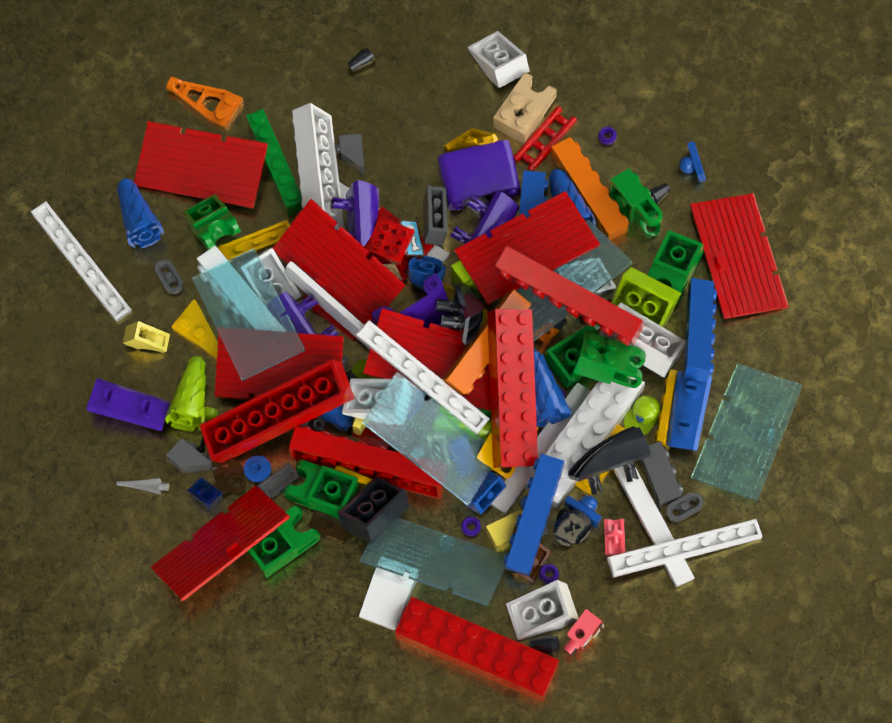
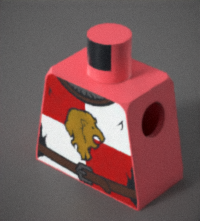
M586 609L567 633V637L570 640L563 649L572 656L579 647L585 650L604 628L603 622ZM579 633L585 634L581 639L577 638V635Z

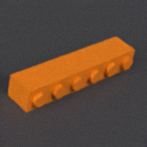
M569 137L552 146L551 156L560 170L565 171L570 181H573L586 206L590 208L596 220V225L606 241L610 242L627 233L629 224L627 217L620 213L617 202L610 198L608 188L599 181L598 173L590 167L589 159L582 155L579 144Z
M513 289L505 294L495 309H528L531 303ZM487 320L480 328L474 340L468 344L442 379L460 395L471 392L474 388V381L483 376L485 373L484 368L489 364Z

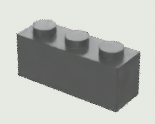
M427 186L423 198L424 244L443 246L448 232L446 188Z
M660 441L648 445L651 455L640 460L658 507L670 504L681 498L683 493L681 482H677L675 478V467L669 463V452Z

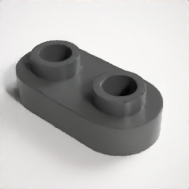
M166 259L158 261L155 265V272L165 290L169 294L180 293L183 289V281L172 262ZM172 284H177L175 288L171 287Z
M691 492L673 501L667 507V518L672 522L678 523L696 514L702 509L703 498L698 493ZM695 502L696 506L692 507L689 503ZM678 511L679 515L675 516L672 512Z

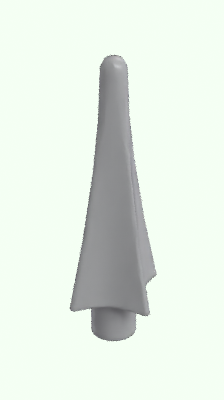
M160 478L116 482L118 486L136 488L161 495V490H169V483L161 482Z

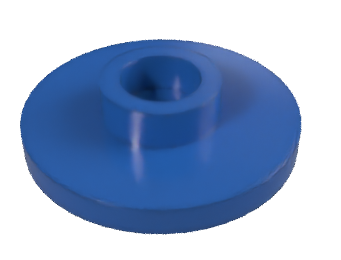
M263 456L249 458L244 465L245 476L252 482L264 481L271 473L270 462Z

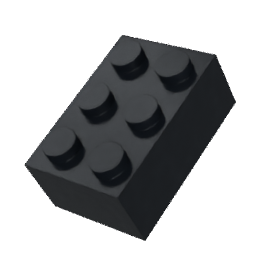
M376 476L338 512V516L343 530L372 544L410 505L406 490Z

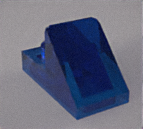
M202 477L187 490L192 497L202 504L207 512L222 501L221 491Z

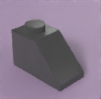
M361 134L339 135L340 142L336 143L337 154L341 153V160L360 175H365Z

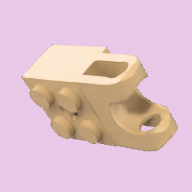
M524 73L493 117L494 129L523 145L542 121L544 114L555 100L557 89L548 86L543 92H533L530 89L533 76L528 73Z

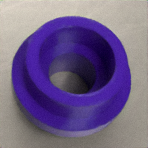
M611 127L602 128L598 134L599 141L605 145L613 144L617 138L616 131Z
M475 517L465 518L461 524L462 532L467 536L477 535L481 530L480 521ZM472 524L475 526V528L473 530H469L467 528L468 525Z
M551 564L542 566L539 571V578L545 584L552 583L559 577L558 569ZM551 572L553 576L548 578L545 574Z

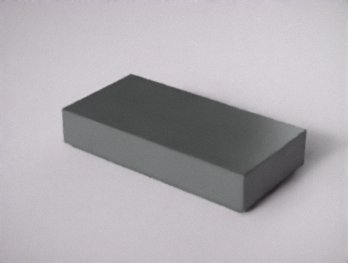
M288 462L257 486L273 500L283 492L286 485H293L301 478Z

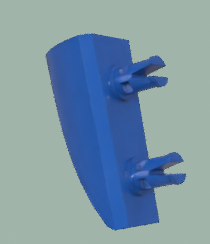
M678 371L666 446L697 451L712 376H708L707 382L684 379V371Z

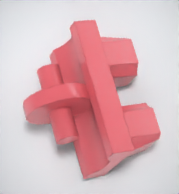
M604 519L605 555L625 553L624 519Z

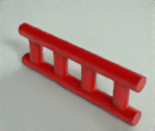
M556 106L513 156L514 162L518 163L522 159L530 164L527 170L534 171L551 152V147L563 138L576 123L577 119L571 116L567 120L560 115L562 108ZM554 120L563 125L557 133L549 128ZM543 133L552 138L546 146L538 141V138ZM532 146L541 151L535 159L526 153Z

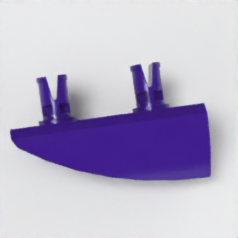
M358 180L352 183L346 193V199L332 197L331 204L333 205L331 209L347 210V232L361 245L365 246L377 222L379 189L370 183Z
M501 191L494 193L487 203L472 195L466 206L480 213L474 229L469 235L455 226L450 237L463 244L484 233L490 238L492 237L490 230L513 219L520 207Z
M284 292L266 307L286 332L318 334L305 316L306 311L319 304L317 300H313L315 298L313 294H310V296L298 303L292 295ZM331 324L318 335L336 336L339 333L336 330L333 331L335 327Z
M97 378L86 411L162 431L166 413L171 402Z

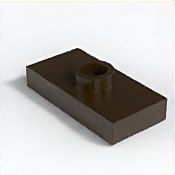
M317 510L314 511L307 526L309 530L316 529L321 535L341 543L345 542L349 533L342 529L340 519Z

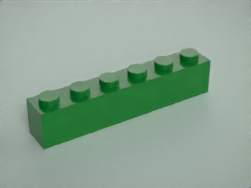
M264 109L247 114V123L254 140L268 143L264 163L287 216L289 217L303 210L301 204L302 195Z

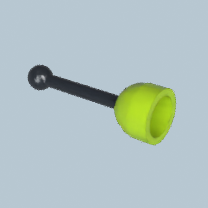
M205 407L206 422L217 417V409ZM203 435L200 446L197 447V451L200 453L205 450Z

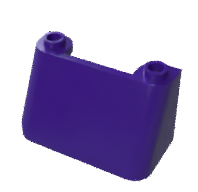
M500 140L494 143L448 152L440 155L437 159L441 185L446 188L448 210L457 211L463 209L467 200L472 195L477 198L501 191L510 198L521 194L512 148L508 140Z
M436 273L428 277L424 282V290L427 296L400 312V314L424 320L423 327L429 328L430 323L440 324L442 315L453 316L452 312H437L436 310L437 299L449 300L443 283ZM381 307L372 312L373 324L377 326L382 308L393 311L391 308Z

